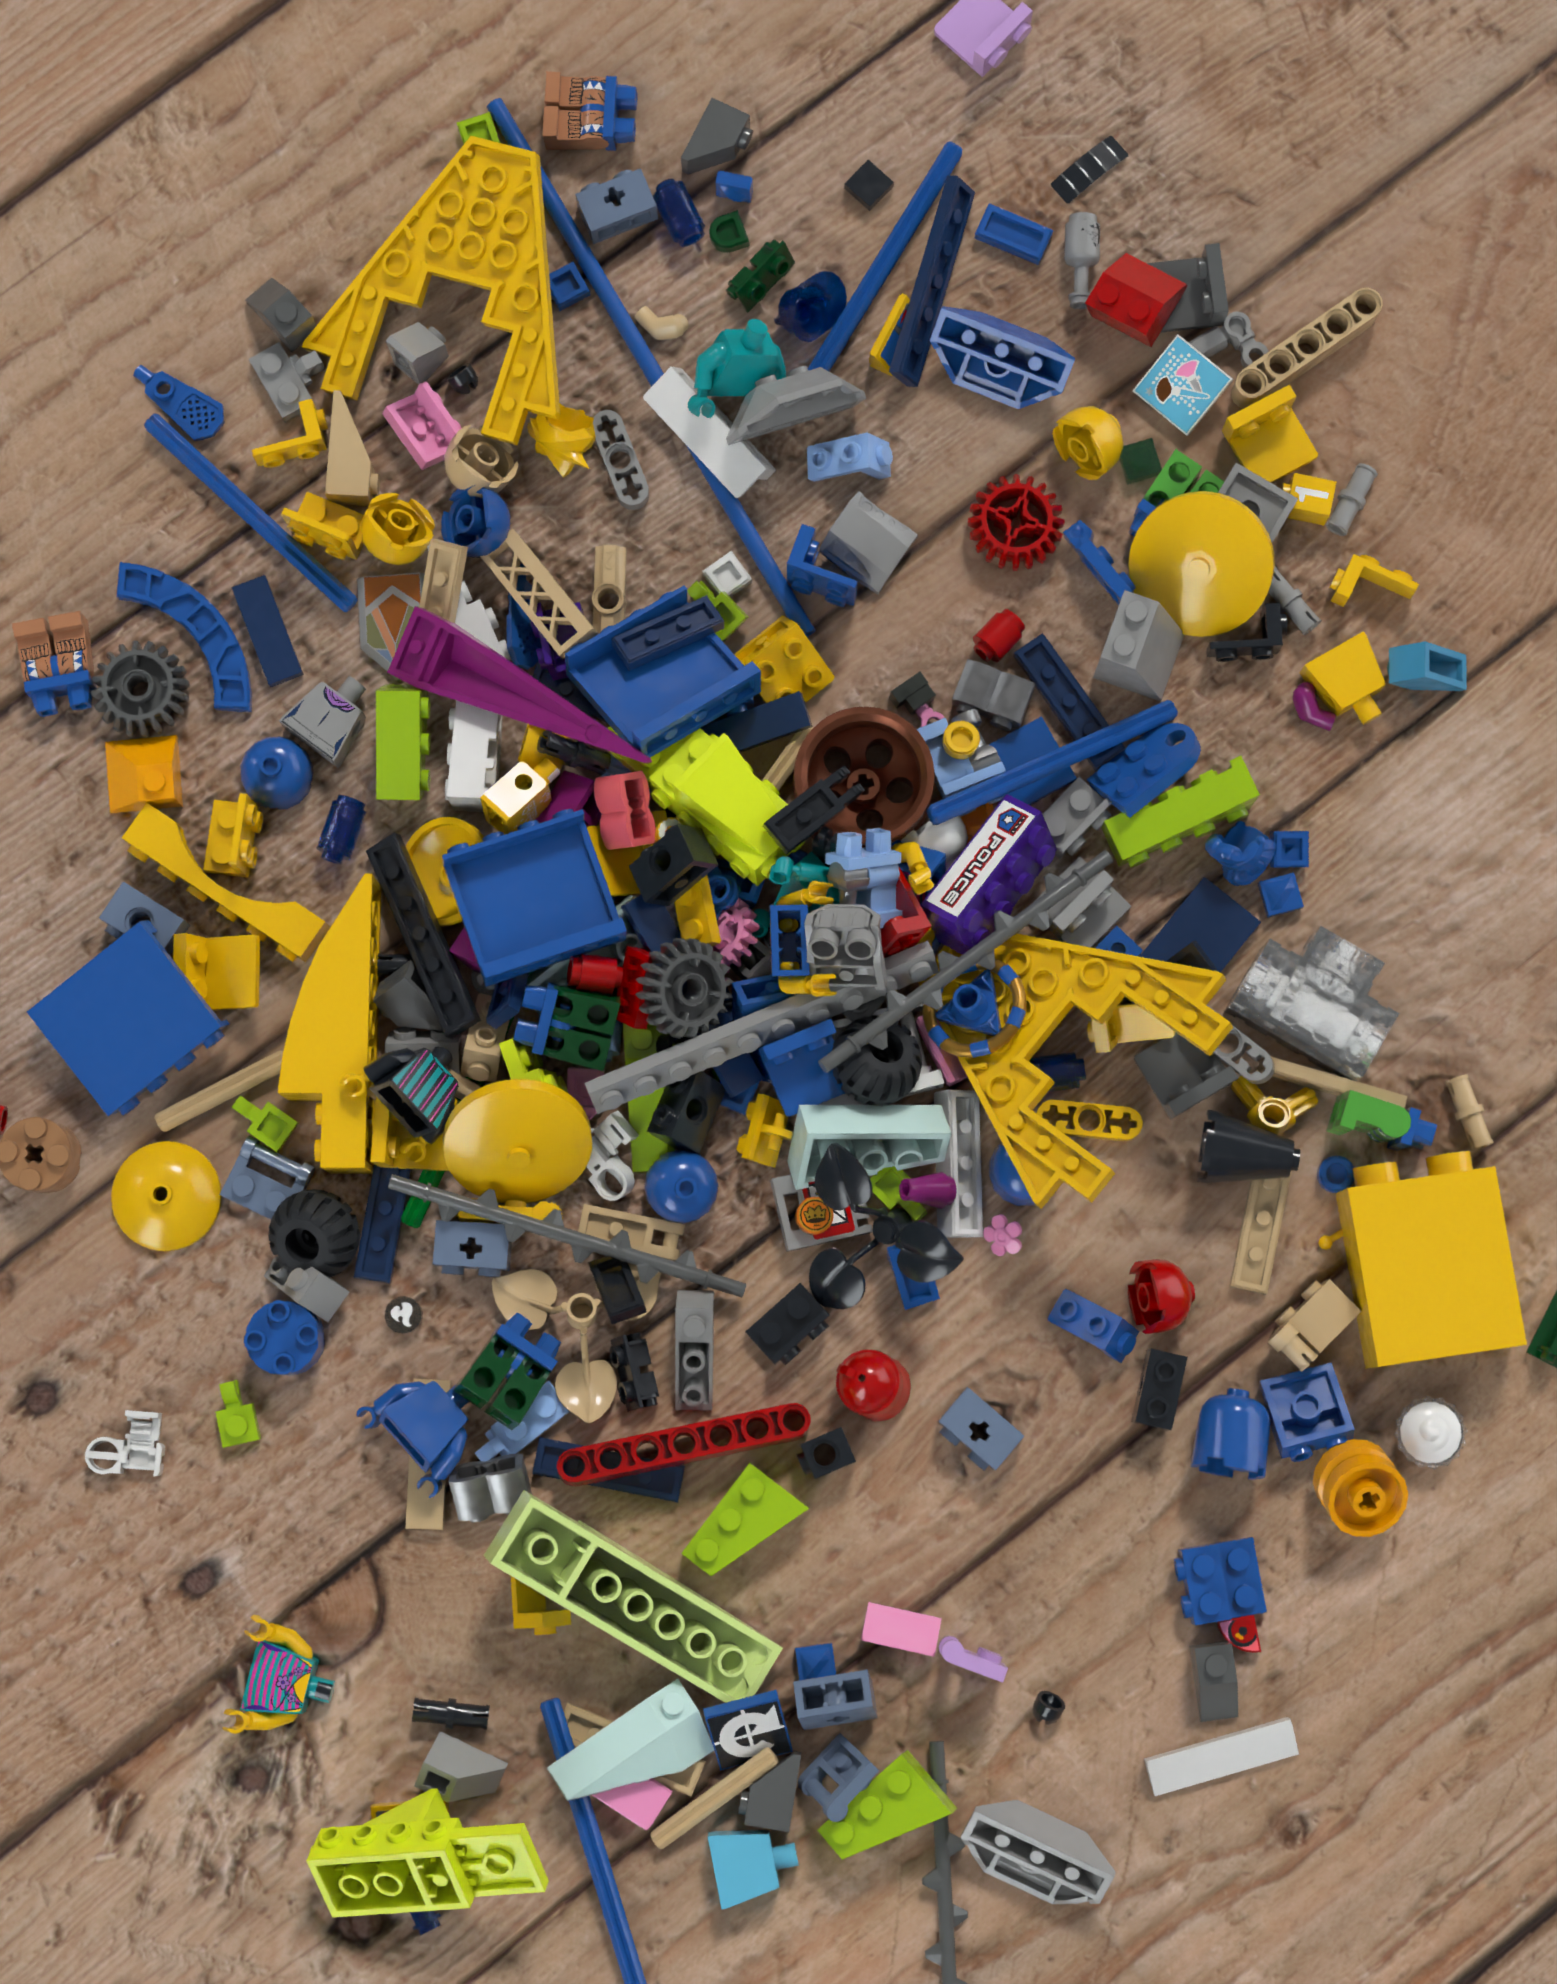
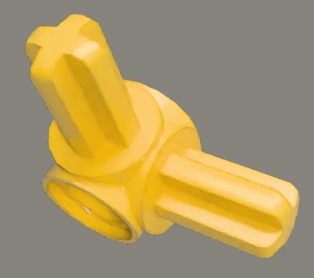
M1242 1076L1238 1077L1231 1084V1089L1249 1110L1247 1118L1252 1125L1280 1136L1296 1124L1297 1117L1318 1104L1315 1091L1308 1087H1304L1283 1100L1273 1096L1266 1098L1256 1084L1250 1083ZM1265 1117L1274 1119L1278 1124L1268 1123Z

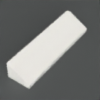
M970 1090L938 1091L934 1093V1105L942 1106L951 1131V1137L945 1161L936 1163V1173L943 1172L947 1176H951L955 1180L957 1193L951 1205H947L943 1209L937 1208V1226L946 1238L983 1237L979 1097L975 1091Z
M1285 1717L1144 1759L1154 1796H1158L1295 1756L1299 1752L1291 1719Z

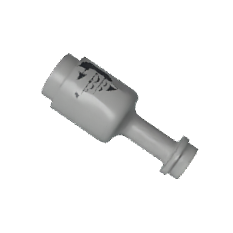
M1073 213L1069 216V222L1065 224L1064 260L1067 265L1075 269L1074 292L1068 295L1070 307L1074 309H1087L1085 302L1090 295L1088 292L1089 267L1098 264L1100 259V224L1097 222V216L1093 213Z

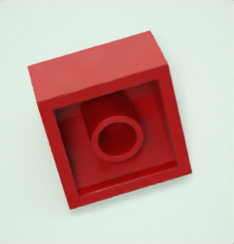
M1125 253L1102 273L1087 298L1085 305L1090 315L1095 319L1152 348L1188 286L1186 283Z

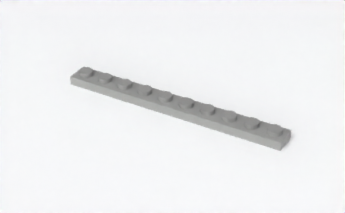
M925 941L884 958L887 976L886 990H878V987L829 986L831 991H837L836 995L815 997L812 994H797L584 1084L597 1114L616 1109L621 1104L635 1098L649 1095L655 1090L676 1081H683L693 1074L710 1067L719 1066L725 1061L741 1054L753 1052L765 1044L777 1039H783L794 1032L814 1024H819L842 1012L854 1010L864 1003L881 996H886V993L891 989L896 991L912 983L924 981L931 975L939 972L934 952L929 942Z

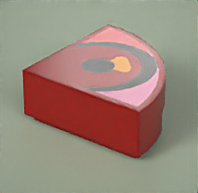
M1254 1614L1216 1622L1221 1635L1228 1642L1232 1643V1646L1246 1652H1261Z

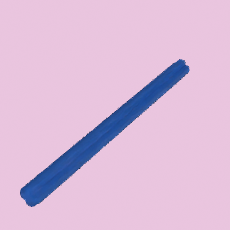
M950 141L944 145L812 360L808 371L822 367L830 372L944 186L947 176H950L960 160L963 149L959 145Z
M155 413L146 420L144 427L155 439L343 612L350 611L356 605L358 600L347 587L159 414Z
M1171 700L1161 702L931 804L926 810L927 816L933 825H939L1170 722L1178 715V711Z
M552 1698L542 1702L540 1709L557 1761L575 1747L559 1698ZM590 1796L570 1800L569 1804L624 1984H647Z

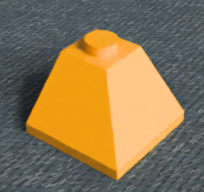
M177 735L105 742L110 813L141 811L146 802L156 809L183 807Z

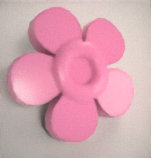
M999 1214L992 1218V1225L984 1228L983 1236L988 1242L995 1241L991 1245V1250L997 1256H1003L1007 1251L1011 1254H1016L1022 1248L1021 1241L1016 1238L1022 1234V1227L1018 1222L1013 1221L1008 1224L1006 1216Z

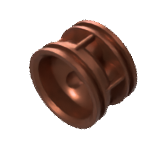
M852 707L831 714L820 721L809 732L801 744L795 761V799L820 779L824 781L832 775L826 769L824 760L833 752L845 754L850 761V773L842 783L831 789L834 794L841 797L848 789L857 785L860 781H865L866 787L872 786L869 788L867 795H860L845 807L842 813L825 825L833 830V835L842 832L862 834V848H866V832L859 829L856 821L862 813L869 811L875 812L881 817L883 821L881 829L891 831V843L897 840L901 841L912 830L917 831L923 826L927 818L926 810L930 806L933 792L934 764L924 738L912 724L899 715L881 708ZM874 745L887 747L892 754L891 761L883 768H873L866 760V752L870 747ZM901 781L908 784L912 790L911 797L903 803H893L888 800L886 789L891 783ZM818 830L816 833H814V834H813L812 836H810V837H811L812 839H814V837H815L817 834H819L820 830Z

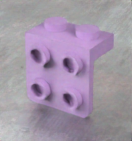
M960 0L935 25L934 34L983 77L992 67L996 68L1002 63L1008 51L1016 43H1021L1028 36L1032 29L1030 25L1033 11L1023 2L1013 11L1001 0Z

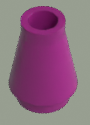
M943 1172L912 1179L905 1178L899 1186V1194L902 1200L913 1201L938 1209L951 1205L957 1193L955 1180Z

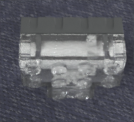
M1322 926L1309 937L1300 955L1293 951H1287L1281 947V944L1269 939L1259 950L1224 1012L1234 1018H1240L1245 1021L1246 1025L1265 1036H1271L1277 1040V1043L1294 1053L1307 1057L1308 1061L1325 1071L1358 1081L1366 1073L1400 1014L1389 1007L1386 1008L1380 1005L1377 1000L1367 995L1373 985L1374 978L1379 975L1385 963Z

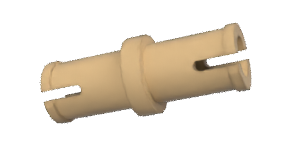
M1468 1074L1450 1079L1445 1084L1449 1089L1457 1113L1454 1114L1456 1121H1461L1470 1144V1150L1475 1151L1487 1147L1494 1142L1490 1137L1482 1116L1484 1112L1483 1105H1478L1468 1079Z

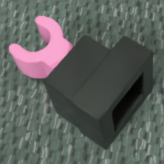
M921 671L890 692L889 698L897 709L904 704L911 715L917 713L921 721V727L926 726L927 722L931 719L938 721L945 718L941 713L934 712L928 706V704L934 701L936 694Z

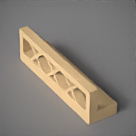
M514 529L508 532L507 538L499 548L486 556H480L562 659L565 658V653L570 651L573 646L588 641L599 634ZM510 547L514 552L512 567H498L493 560ZM520 562H522L526 568L520 567ZM504 574H510V581ZM518 575H532L534 577L532 592L516 590ZM540 586L544 589L545 592H540ZM524 599H530V604L528 605ZM538 600H552L554 602L552 617L536 615ZM560 611L564 614L565 617H559ZM544 624H550V630ZM558 625H572L577 631L563 645H560L556 640Z

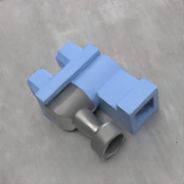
M977 709L962 712L950 720L951 723L967 721L976 728L982 722ZM946 718L916 729L924 738L930 750L934 764V782L942 800L1006 772L997 750L991 745H986L980 732V742L977 751L967 759H955L945 752L942 745L944 731L948 726ZM1005 795L988 803L993 804L998 801H1001L1005 797ZM975 808V809H972V810H970V811H968V812H966V813H963V814H961V815H959V816L961 817V816H963V815H966V814H968V813H971V812H973L974 810H976V808Z
M881 828L867 829L866 848H862V834L856 832L837 833L836 851L826 853L825 864L830 865L828 875L826 876L828 882L838 889L839 904L866 905L881 916L880 928H883L888 920L896 916H902V910L896 909V884L900 875L898 864L901 863V852L891 850V831Z

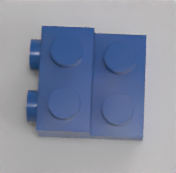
M1332 1362L1307 1368L1302 1372L1296 1371L1260 1381V1389L1270 1415V1426L1281 1459L1290 1457L1293 1462L1304 1461L1313 1455L1312 1451L1326 1448L1328 1451L1330 1448L1354 1438L1355 1428Z
M1253 1537L1178 1549L1179 1558H1174V1568L1177 1580H1184L1186 1595L1180 1597L1184 1618H1190L1191 1624L1201 1625L1267 1612Z

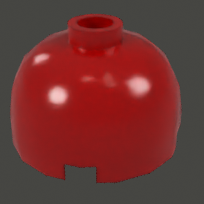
M1152 1259L1135 1262L1129 1275L1136 1274L1135 1284L1128 1285V1299L1136 1325L1145 1326L1146 1329L1142 1331L1144 1334L1166 1332L1177 1328L1187 1318L1191 1305L1195 1300L1193 1283L1188 1281L1187 1276L1180 1267L1167 1260Z

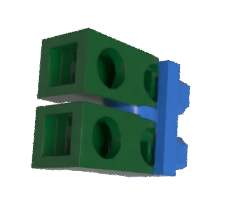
M550 982L547 983V987L526 985L521 1007L540 1011L539 1020L536 1023L518 1018L513 1040L532 1046V1053L544 1054L559 1060L604 1071L611 1043V1035H613L620 1007V996L579 991L576 988L559 986V984Z
M516 1313L505 1324H501L494 1331L467 1372L453 1389L454 1392L481 1409L489 1402L504 1377L507 1378L484 1412L510 1430H513L521 1423L550 1372L558 1361L554 1358L561 1344L559 1340L545 1332L535 1345L523 1338L532 1323L520 1313Z

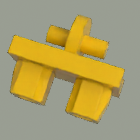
M758 1094L756 1100L748 1103L746 1116L751 1122L748 1133L739 1137L736 1150L742 1154L741 1158L775 1168L782 1140H792L793 1132L786 1130L788 1117L785 1115L780 1101L765 1094Z

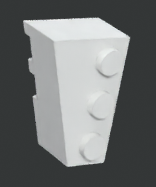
M457 700L456 707L450 708L449 729L453 730L452 743H448L447 764L450 766L449 776L445 782V800H449L454 811L484 812L480 797L499 781L503 715Z

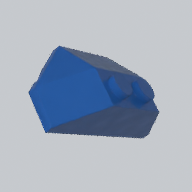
M942 306L930 338V343L936 350L953 384L1016 409L1027 407L1063 393L1076 359L1047 337L986 313Z

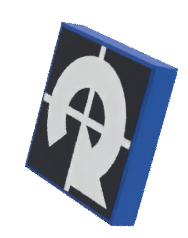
M777 1689L703 1708L720 1771L743 1765L766 1747H769L776 1756L793 1752Z

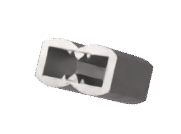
M967 659L952 698V705L957 707L956 711L959 714L967 710L977 709L979 715L991 719L990 724L1001 730L1010 731L1011 727L1019 729L1034 692L1035 683L1019 676L1002 672L986 664Z
M509 1454L488 1461L460 1464L455 1466L449 1474L451 1493L458 1520L481 1522L494 1513L509 1515L523 1490L532 1494L523 1454Z

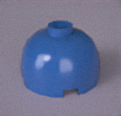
M482 487L476 492L482 494L483 498L469 496L467 491L470 488L465 490L457 489L449 498L450 501H453L450 511H444L442 515L441 533L443 540L468 547L467 557L480 558V556H486L499 548L508 536L510 530L508 506L498 493Z
M280 736L266 737L259 740L245 752L240 765L241 782L246 793L262 807L278 808L279 810L288 809L299 804L310 792L314 774L313 764L307 752L295 741Z
M685 1150L666 1152L660 1156L647 1171L644 1184L647 1202L655 1213L667 1221L682 1224L697 1221L707 1214L716 1201L719 1187L716 1172L708 1160L697 1153Z

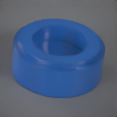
M1331 1156L1325 1159L1317 1169L1318 1183L1324 1190L1330 1193H1338L1346 1188H1350L1354 1182L1353 1164L1342 1156Z

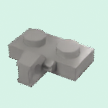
M280 342L249 358L252 367L284 422L301 414L298 402L312 399L306 389L307 386L313 383L310 377L325 369L316 351L298 358L297 354L288 358Z

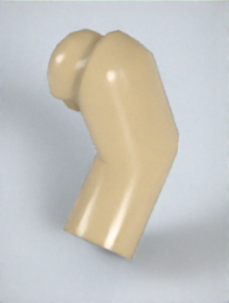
M647 306L642 307L634 317L657 340L678 338L683 335L689 326L687 318L682 314L657 317Z

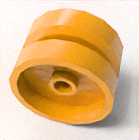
M1350 1439L1345 1443L1330 1448L1322 1455L1314 1470L1313 1486L1317 1498L1337 1527L1352 1536L1371 1537L1383 1533L1398 1522L1406 1509L1409 1493L1405 1479L1382 1448L1368 1440Z

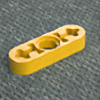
M1047 1100L1036 1111L1042 1117V1113H1048L1050 1107H1054L1058 1115L1068 1116V1108H1074L1075 1112L1072 1116L1073 1130L1066 1129L1068 1121L1059 1120L1055 1123V1127L1066 1136L1130 1141L1141 1132L1143 1126L1142 1117L1139 1112L1131 1107ZM1091 1110L1098 1115L1099 1125L1095 1130L1087 1131L1081 1128L1078 1122L1081 1112ZM1105 1112H1111L1109 1120L1116 1121L1121 1120L1123 1114L1129 1115V1121L1135 1122V1128H1130L1127 1134H1123L1121 1127L1110 1125L1108 1127L1110 1133H1104L1103 1129L1106 1124Z

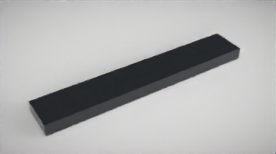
M392 833L366 850V853L445 1037L453 1039L480 1022L481 1019L453 954L449 952L450 947L400 834Z

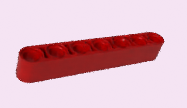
M789 1403L577 1447L564 1451L559 1456L557 1471L560 1479L566 1485L582 1486L793 1442L807 1434L811 1417L803 1405ZM796 1413L802 1417L804 1426L798 1431H790L784 1426L783 1418L787 1414ZM752 1421H761L767 1427V1434L760 1439L752 1438L747 1433V1425ZM717 1428L726 1429L731 1435V1441L725 1446L714 1445L710 1439L711 1432ZM680 1436H688L694 1441L695 1447L690 1453L681 1454L675 1450L673 1446L674 1441ZM645 1443L653 1444L658 1450L657 1457L650 1462L642 1461L637 1456L638 1448ZM615 1451L621 1456L622 1461L617 1468L606 1469L601 1465L600 1459L605 1452ZM579 1459L584 1463L585 1469L580 1476L570 1477L564 1473V1465L568 1460Z

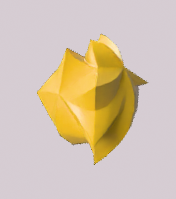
M560 403L559 420L537 414L536 418H530L531 422H528L527 428L530 436L536 440V453L546 455L563 478L570 474L575 465L590 469L583 457V453L590 449L595 442L594 417L587 416L584 410L568 408Z

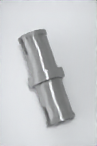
M1362 463L1356 466L1346 489H1341L1337 497L1339 502L1330 520L1326 523V528L1339 536L1347 535L1358 511L1363 510L1366 504L1365 496L1378 475L1374 468Z
M1275 566L1272 584L1268 593L1277 603H1280V612H1285L1302 631L1301 633L1306 635L1309 631L1311 632L1322 620L1316 616L1301 598L1303 596L1302 592L1299 589L1294 590Z

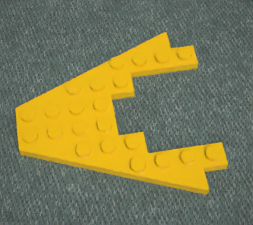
M470 136L304 340L302 348L309 352L316 351L317 354L330 357L321 390L329 394H333L334 390H339L344 398L357 401L389 300L421 309L432 275L490 290L491 292L481 322L487 327L510 332L512 336L481 434L488 438L518 445L528 412L558 420L560 418L540 156L534 151Z
M1016 933L994 949L995 959L1009 965L1023 983L1027 1002L1026 1014L1021 1027L1006 1045L992 1054L976 1058L957 1057L1036 1206L1042 1209L1063 1182L1092 1203L1115 1173L1110 1167L1033 1111L1055 1082L1051 1077L1030 1063L1029 1060L1073 1006H1076L1102 1025L1124 997H1127L1204 1053L1211 1056L1233 1029L1230 1021L1207 1006L1209 1001L1226 982V978L1218 971ZM945 945L938 952L939 954L945 951L956 957L962 955ZM937 954V955L935 956V959H936L938 971L940 972L939 962H938V954ZM984 970L961 974L948 983L942 992L943 1006L953 998L955 991L960 986L970 984ZM991 972L993 974L1001 1029H1003L1013 1007V996L1010 988L998 974ZM931 975L929 978H927V979L924 980V981L918 982L919 985L921 986L923 983H925L926 981H928V980H929L930 978H932L934 975ZM939 1021L944 1032L958 1043L971 1044L994 1037Z

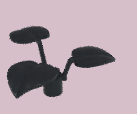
M833 1143L828 1147L815 1175V1187L820 1199L834 1210L840 1211L850 1206L851 1210L855 1213L875 1215L878 1218L874 1221L872 1229L875 1238L848 1260L842 1251L834 1247L822 1251L815 1257L810 1267L809 1283L812 1294L819 1304L828 1308L848 1309L860 1302L865 1293L866 1283L862 1272L853 1264L880 1243L892 1244L895 1242V1246L901 1249L897 1257L900 1271L906 1277L916 1282L924 1283L941 1279L954 1271L963 1262L964 1257L933 1224L923 1220L912 1222L910 1215L900 1208H895L888 1212L886 1207L876 1209L859 1206L868 1202L872 1197V1183L868 1173L854 1155L843 1146Z

